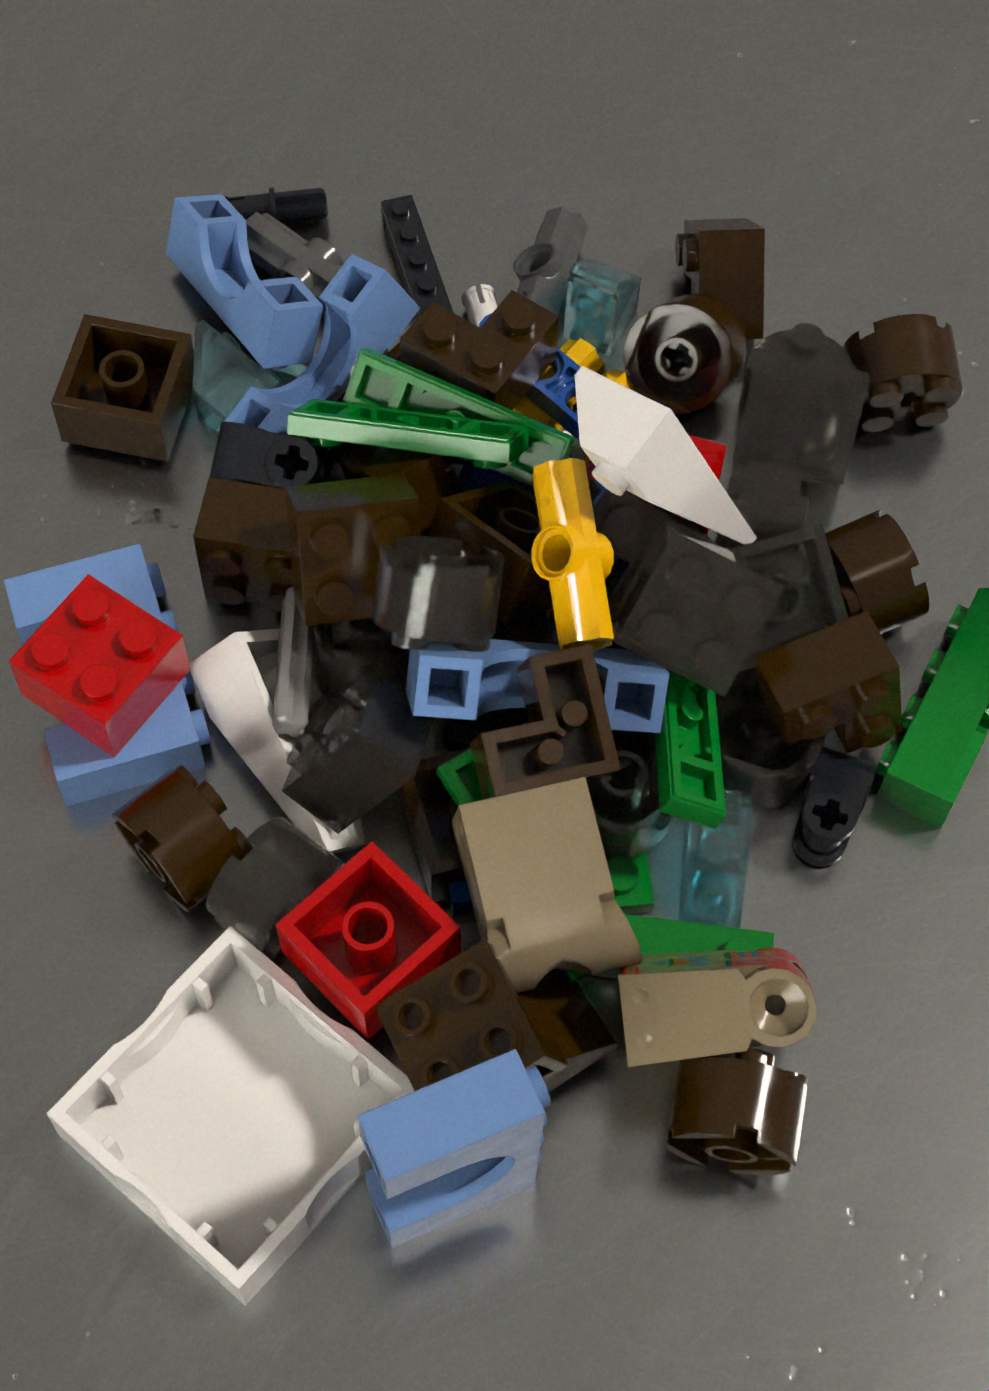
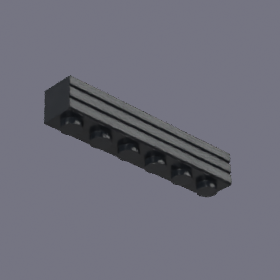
M407 195L381 201L382 225L385 228L405 290L420 307L415 315V319L419 318L432 301L453 312L413 196Z

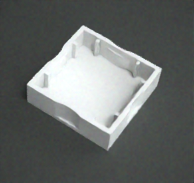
M229 926L166 991L163 999L147 1020L133 1033L114 1044L46 1114L62 1139L246 1306L364 1175L365 1171L372 1166L360 1137L357 1116L414 1092V1089L407 1075L354 1030L336 1022L320 1011L307 998L294 979L234 928Z

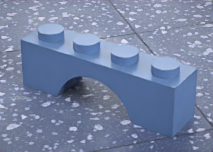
M223 194L175 197L166 255L263 369H283L289 365L311 363L324 305L298 277L260 280L258 278L249 254L246 220Z
M351 254L318 297L319 301L324 305V328L319 349L310 365L299 377L284 386L272 389L251 386L225 421L251 425L269 432L288 435L287 414L311 399L325 400L337 384L344 390H347L350 381V371L352 366L356 364L360 349L370 348L384 354L387 348L389 350L403 333L420 307L385 269Z
M412 633L405 691L413 716L476 720L482 714L492 710L525 708L517 668L528 657L559 651V644ZM602 648L593 651L611 730L661 733L669 672L654 651Z

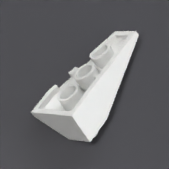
M581 366L574 375L579 440L581 448L596 466L592 471L593 477L602 486L616 495L622 496L627 490L656 506L750 547L756 540V535L673 411Z
M280 629L234 632L190 662V672L197 686L198 695L204 703L210 719L319 856L356 849L364 845L365 839L353 779L342 770L338 748L346 744L343 727L333 724L328 700L336 696L334 681L315 636L313 641L308 723L304 727V733L298 737H292L289 734L279 735L272 726Z

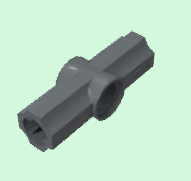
M564 207L547 210L534 245L525 249L513 264V270L520 280L517 293L556 315L559 314V311L569 306L579 293V286L572 273L588 228L581 214L569 212Z
M255 212L246 220L247 242L251 261L270 273L275 279L298 277L319 300L320 294L344 264L334 247L327 241L317 237L308 242L268 213L259 214Z

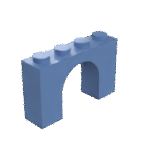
M140 543L4 580L15 626L22 645L87 574L178 632L172 610L160 612L156 598L166 595L163 579L157 562L146 565ZM190 671L115 757L66 724L43 729L55 777L66 807L154 782L167 771L175 769L180 764L189 772L205 767L201 745L211 743L202 709L190 711L186 695L196 692Z
M516 1049L357 1116L360 1137L373 1166L372 1169L365 1171L367 1190L391 1248L535 1186L538 1163L543 1161L540 1146L545 1144L543 1127L548 1125L544 1108L551 1105V1100L544 1080L536 1066L525 1069Z

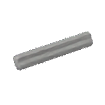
M293 586L286 590V597L282 600L272 726L279 735L289 734L292 737H298L304 733V727L308 723L315 625H304L294 600Z

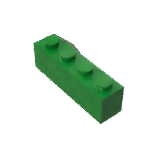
M989 588L978 589L969 609L962 605H957L944 632V636L953 639L947 653L935 649L921 678L922 681L929 683L930 686L924 698L915 694L911 696L902 715V728L906 729L907 732L900 745L889 740L876 769V773L884 777L876 798L939 828H942L989 731Z

